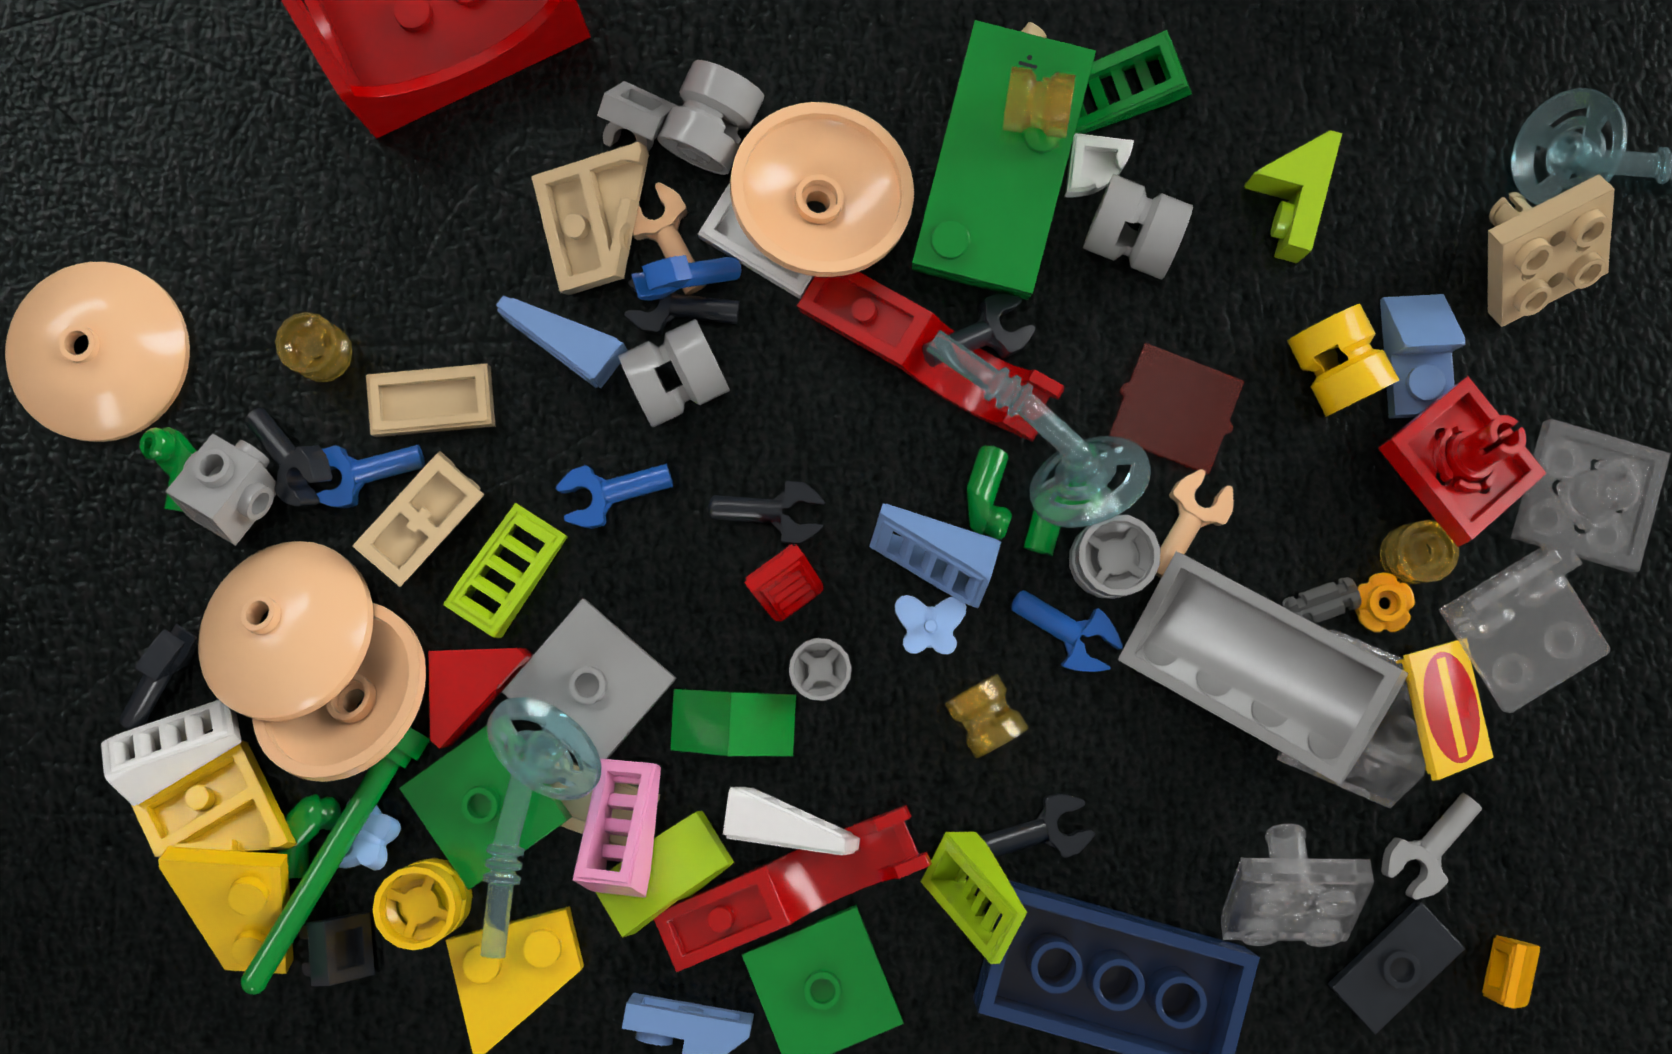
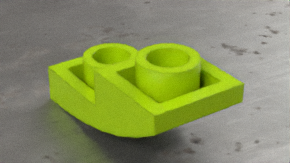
M698 811L654 838L651 873L646 897L596 892L620 935L626 937L637 933L678 900L694 895L730 867L734 861L704 812ZM622 862L609 871L620 872Z

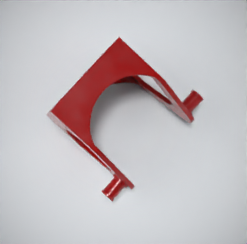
M281 0L336 93L376 139L591 37L576 0H304L306 6L302 0Z

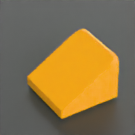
M1496 935V938L1493 939L1483 985V996L1505 1007H1526L1530 1000L1540 947L1535 944Z

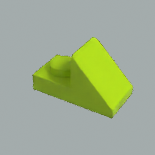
M1331 130L1259 169L1244 185L1249 190L1289 200V203L1285 201L1280 202L1273 220L1271 236L1279 238L1274 257L1298 263L1312 251L1342 133Z

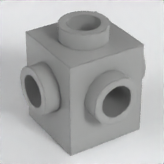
M212 433L203 446L187 459L183 470L165 492L191 520L236 546L252 524L262 518L270 509L276 495L275 486L277 482L267 471L266 467L270 461L262 452L243 440H239L234 446Z

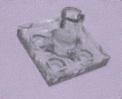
M1554 419L1544 421L1533 457L1547 474L1523 494L1511 538L1626 572L1639 571L1671 453ZM1593 459H1597L1599 462L1594 464L1597 470L1590 471V462ZM1555 480L1562 481L1556 486L1558 495L1552 490V484ZM1617 510H1623L1621 513L1615 512ZM1574 524L1578 525L1579 529L1585 530V533H1577L1574 529Z
M1280 824L1268 829L1265 839L1268 844L1270 858L1240 859L1220 917L1223 940H1242L1244 943L1252 946L1269 945L1278 940L1305 941L1307 944L1316 947H1326L1337 944L1340 941H1347L1374 884L1370 860L1308 859L1305 843L1306 832L1303 827L1296 824Z

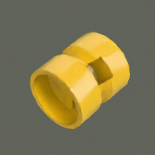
M1361 304L1349 307L1287 340L1301 369L1315 373L1316 379L1311 388L1326 417L1400 380L1385 350L1372 348L1370 343L1376 333ZM1338 347L1349 359L1342 364H1339L1338 354L1335 350Z
M429 858L405 866L384 879L375 893L372 910L376 927L387 941L398 948L419 950L431 947L459 928L470 913L473 896L471 889H467L448 860Z

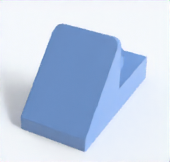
M1444 294L1383 297L1380 299L1383 346L1400 379L1387 387L1389 419L1418 416L1454 386L1452 352L1465 345V336Z
M633 993L626 1003L622 1029L637 1031L635 1038L638 1041L653 1045L668 1046L672 1045L673 1038L684 1039L682 1054H728L749 1038L754 1014Z

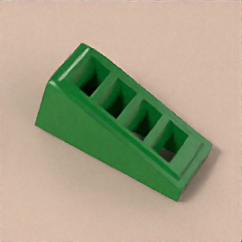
M1167 30L1093 62L1088 84L1098 110L1087 115L1082 103L1075 133L1085 134L1192 95ZM1155 60H1159L1166 78L1165 82L1155 85L1147 64ZM1132 68L1136 69L1144 90L1134 95L1124 71ZM1112 76L1120 97V101L1111 105L1101 82V79Z

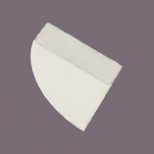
M1075 133L1070 149L1064 197L1087 196L1105 188L1112 175H1119L1131 154L1134 140Z

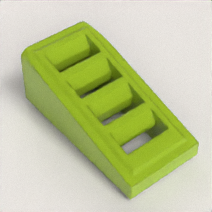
M515 503L459 579L443 605L490 636L502 638L568 536ZM518 526L545 543L539 553L512 537ZM504 547L531 563L524 573L498 557ZM490 568L516 584L510 593L485 578ZM477 589L501 604L495 614L471 599Z
M945 832L931 860L932 864L928 866L920 882L990 964H1000L1027 911L992 851L976 832ZM979 888L980 891L978 892L977 896H975V893ZM990 900L992 904L989 907L987 913L985 914L984 910ZM1002 914V917H1001V919H1000V921H999V923H998L996 929L994 930L993 927H994V925H995V923H996V921H997L999 915Z

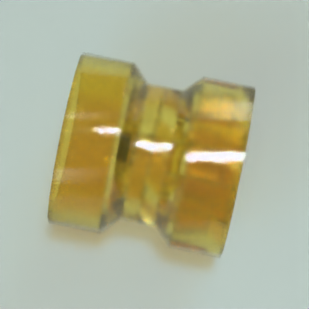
M1012 66L1003 130L1022 133L1031 127L1042 129L1046 136L1066 139L1076 74L1056 72L1051 77H1043L1042 81H1036L1037 75L1031 68Z
M310 312L295 314L285 320L277 332L275 340L276 351L282 363L310 380L318 382L334 380L342 375L350 365L352 357L351 341L344 331L319 314Z
M1425 520L1402 525L1389 532L1382 542L1380 557L1382 566L1387 573L1395 575L1400 583L1412 585L1439 581L1448 576L1457 565L1459 547L1455 545L1438 522ZM1426 544L1429 545L1431 549V554H1429V549L1426 546Z
M998 674L983 680L945 703L953 720L962 722L967 730L966 743L975 758L1002 746L1028 729L1020 712L1010 709L1005 700L1007 690Z

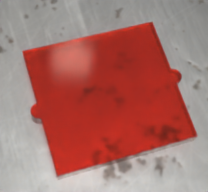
M1145 343L1129 383L1123 384L1120 388V393L1124 397L1109 437L1196 471L1203 469L1205 474H1209L1223 436L1233 430V425L1229 420L1244 381Z

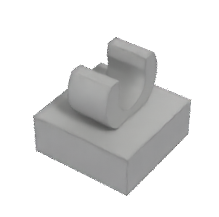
M623 81L604 93L597 116L610 121L603 132L604 144L612 146L619 140L621 130L627 129L635 135L636 142L647 146L649 151L653 146L654 139L658 137L671 108L678 105Z

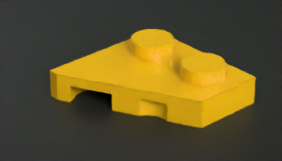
M245 741L240 742L237 746L135 806L131 804L155 857H160L167 846L258 852L290 849L297 845L248 742Z
M167 846L158 859L161 872L224 970L246 971L290 899L288 855ZM293 943L274 973L287 974L293 962Z
M570 906L453 936L446 940L472 1053L486 1054L582 970L584 963Z

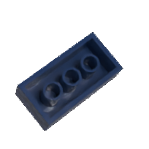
M1009 880L1027 914L1001 963L990 964L984 957L973 998L978 1013L1122 1054H1235L1260 959L1259 956L1241 945ZM1002 914L999 915V917H998V919H997V921H996V923H995V925H994V927H993L994 930L996 929V927H997V925H998V923H999V921H1000V919H1001V917H1002Z

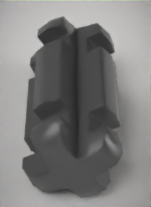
M1346 577L1338 579V585L1334 582L1327 583L1299 593V599H1295L1293 596L1285 598L1282 602L1283 607L1316 624L1344 614L1346 607L1349 610L1358 609L1361 605V597L1353 579Z

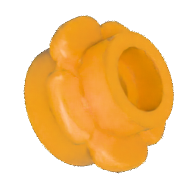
M1377 573L1369 578V582L1362 583L1357 587L1361 597V605L1355 611L1360 623L1366 629L1376 633L1383 631V629H1387L1389 632H1396L1408 624L1411 618L1409 610L1415 604L1414 594L1408 584L1399 583L1393 574ZM1383 597L1387 598L1390 602L1387 609H1382L1379 605V601Z

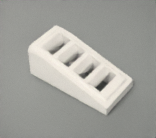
M216 700L130 729L103 741L101 748L106 780L133 806L142 803L240 744L242 740L236 711L226 706L220 700ZM213 729V732L205 734L209 730Z
M731 787L729 790L723 835H727V839L835 855L853 854L859 850L860 838L843 828L754 788Z

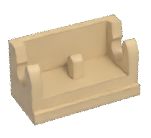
M439 451L354 543L353 547L401 587L484 496V493L480 491L481 488L472 479L467 478L461 473L454 463Z

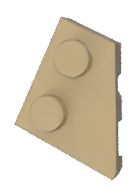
M636 142L532 176L560 293L571 295L624 279L649 157L647 146L642 143Z

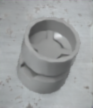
M696 60L693 62L679 91L684 104L683 106L671 108L657 139L663 147L681 159L704 170L726 175L729 173L742 143L737 133L739 130L751 127L764 100V94L757 86L734 71L709 61Z
M1113 174L1098 206L1083 249L1113 261L1121 255H1126L1129 257L1131 268L1162 280L1182 241L1192 214L1193 205L1163 193L1150 199L1146 196L1145 186ZM1125 221L1141 223L1138 231L1131 229Z
M696 319L666 332L664 344L659 347L648 341L618 355L629 383L652 427L683 414L684 404L688 400L701 405L730 391ZM671 360L682 384L666 391L656 367Z
M1110 515L1095 521L1075 537L1069 551V567L1075 582L1085 592L1098 598L1115 599L1142 590L1154 579L1160 565V546L1155 533L1143 521L1130 515Z

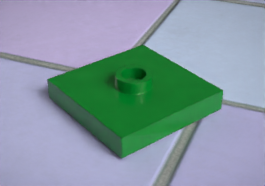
M504 716L496 718L399 788L468 890L572 818V815L548 780L544 778L539 767Z
M857 905L742 952V957L781 1054H832L904 1024Z

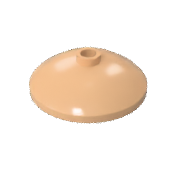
M810 102L780 109L768 115L751 129L741 143L734 159L730 179V196L732 207L741 229L750 242L763 255L778 265L797 273L817 277H836L864 270L877 263L894 248L904 233L911 216L914 201V184L910 166L902 149L890 133L879 123L849 107L825 102ZM819 201L826 207V211L822 213L813 212L808 208L807 203Z
M87 262L72 265L51 274L38 283L23 299L14 314L7 334L5 351L9 381L19 402L35 420L53 432L89 442H107L126 438L144 430L157 421L178 396L185 381L190 357L187 327L178 306L171 296L158 283L141 272L124 265L109 262ZM87 335L89 340L87 350L80 355H76L74 351L75 341L80 336Z
M292 541L276 544L258 551L241 562L225 577L215 590L204 612L198 640L200 666L203 676L214 695L232 710L246 717L262 721H285L299 718L331 701L354 677L364 660L370 644L373 630V603L363 576L344 556L329 547L314 542ZM269 610L267 618L260 623L263 615Z
M373 603V630L367 653L354 677L331 701L307 715L291 720L262 721L252 718L258 743L268 758L277 766L294 776L310 781L325 782L345 779L379 762L404 737L416 717L422 701L426 681V665L418 637L412 628L391 610ZM363 699L362 703L356 709L357 704Z

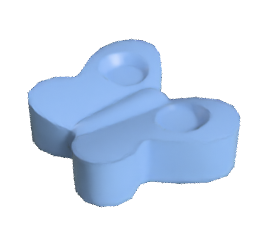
M901 596L895 603V614L907 630L903 638L905 650L911 654H916L925 648H933L940 654L952 653L957 646V640L953 636V631L966 614V604L954 597H948L933 607L924 605L913 596Z
M376 805L339 865V868L347 869L360 864L374 871L383 868L388 856L386 845L393 841L400 833L401 825L399 821L386 814H382Z

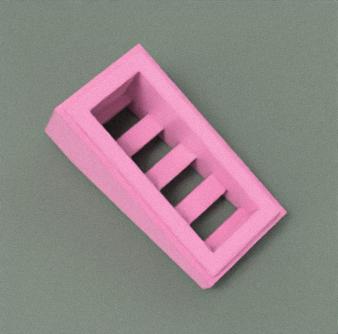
M600 759L573 881L594 892L646 897L653 855L661 772L659 765ZM615 783L639 785L637 795L614 793ZM612 809L633 811L632 819L612 818ZM610 835L628 836L626 846L609 844ZM607 860L622 862L620 872L607 871Z

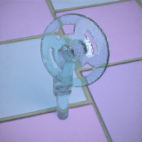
M1577 88L1551 97L1529 116L1516 138L1512 152L1511 169L1514 182L1520 193L1530 202L1539 205L1559 195L1562 189H1570L1598 174L1607 182L1611 180L1613 175L1652 177L1659 184L1667 183L1669 179L1672 182V149L1670 151L1668 147H1659L1656 153L1625 151L1627 125L1624 114L1618 104L1597 90ZM1587 108L1586 116H1575L1561 122L1555 128L1551 126L1562 115L1576 109ZM1607 120H1609L1613 131L1612 150H1606L1605 138L1601 132ZM1579 128H1584L1583 134L1575 130ZM1537 146L1548 149L1546 166L1551 174L1540 183L1537 182L1533 169L1534 154ZM1572 173L1578 176L1569 179Z
M941 330L937 333L926 350L928 353L984 390V399L990 401L996 398L995 406L999 409L1007 406V414L1013 417L1019 414L1058 450L1041 465L1030 485L1031 503L1036 513L1042 519L1062 527L1090 526L1119 515L1139 499L1145 491L1151 475L1149 459L1141 446L1129 439L1117 436H1098L1083 440L1032 393L1033 386L1027 383L1021 386L1022 378L1018 375L1009 378L1010 370L1004 367L998 370ZM1061 461L1056 468L1055 477L1045 482L1051 469ZM1117 465H1131L1126 479L1112 492L1107 487V484L1114 477ZM1059 496L1070 501L1089 499L1090 502L1079 505H1066L1057 503L1054 500Z
M515 697L501 702L491 713L487 725L491 747L499 761L511 774L494 842L486 847V852L491 854L492 857L485 859L484 864L485 867L490 869V872L483 873V881L488 883L480 956L487 958H505L513 886L520 884L521 877L515 874V871L522 870V862L518 861L517 857L524 855V848L518 845L533 790L558 800H576L588 795L598 784L601 777L599 754L594 743L581 726L558 708L546 702L526 697ZM511 720H528L543 725L542 731L523 730L517 732ZM562 740L569 746V748L575 755L579 765V771L573 770V761L567 748L564 746V744L561 742ZM560 782L569 788H553L543 784Z

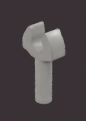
M1462 793L1422 840L1408 842L1404 839L1394 838L1385 849L1381 869L1382 874L1393 878L1403 870L1408 861L1416 859L1420 864V874L1411 882L1405 892L1406 895L1413 899H1420L1438 893L1448 883V878L1443 873L1441 867V856L1479 814L1482 807L1471 797Z

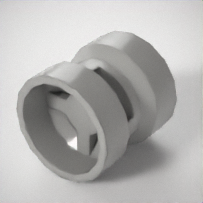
M816 638L806 641L795 650L790 660L789 674L792 684L800 694L812 700L824 701L836 697L845 689L850 680L851 664L848 654L839 644L830 639Z

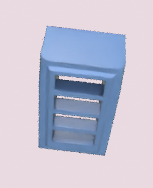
M503 296L496 304L498 307L497 311L508 323L595 388H602L620 364L618 355L628 351L624 343L618 341L613 336L517 299Z
M883 503L869 547L959 601L979 608L992 576L1001 541Z

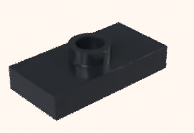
M1415 900L1327 985L1371 1032L1376 1034L1465 948L1422 902Z

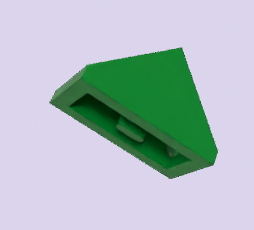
M674 689L671 750L722 756H793L796 695Z

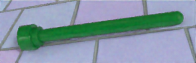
M410 727L400 742L384 758L369 768L241 978V987L244 992L256 995L265 989L398 768L401 766L406 769L411 759L418 761L430 741L429 738Z

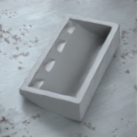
M1177 551L1118 658L1122 663L1338 784H1342L1352 770L1409 674L1399 667Z

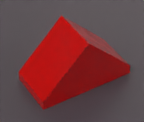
M523 648L429 651L430 740L438 748L452 746L501 695L502 691L532 658L533 654L528 649Z

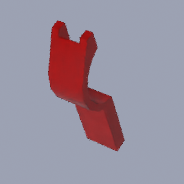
M860 272L836 277L815 276L797 304L801 313L904 370L922 385L957 407L1032 442L1039 432V429L1033 424L1050 396L1059 399L1064 391V385L1039 371L1014 366L980 348L934 367L929 366L923 355V344L955 331L944 324L931 311Z
M907 805L843 828L860 838L859 850L853 854L835 855L796 849L770 863L671 905L657 916L654 921L676 972L786 927L801 917L846 895L883 881L900 879L930 866L932 862L928 853H918L905 821L912 817Z

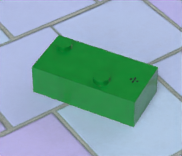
M975 20L912 262V271L1002 294L1017 296L1026 300L1031 297L1096 50Z

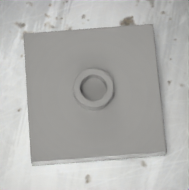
M582 599L502 693L593 772H597L600 759H608L677 678L586 599Z

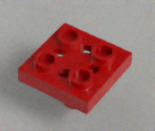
M1469 377L1452 386L1378 448L1457 547L1473 540L1547 474L1525 447L1526 434L1523 427L1513 432L1510 427L1514 426L1518 421L1508 415H1499ZM1436 473L1440 474V478L1445 482V486L1441 485L1436 479Z

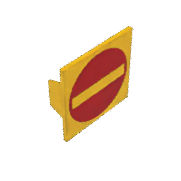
M1466 638L1403 655V659L1396 660V664L1402 663L1404 671L1409 673L1406 682L1426 765L1420 767V770H1427V773L1431 774L1432 781L1492 759L1493 754Z

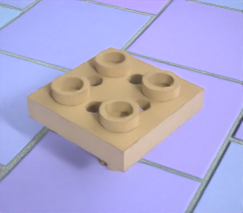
M1600 174L1533 208L1527 203L1523 195L1513 192L1509 194V200L1516 206L1515 209L1505 197L1499 199L1491 209L1489 219L1496 227L1488 230V313L1501 327L1523 316L1536 314L1548 303L1578 288H1586L1608 273L1615 189Z

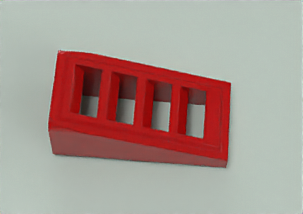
M791 544L748 575L746 577L747 581L744 582L768 614L778 622L785 620L823 591L822 581L797 544L795 546Z

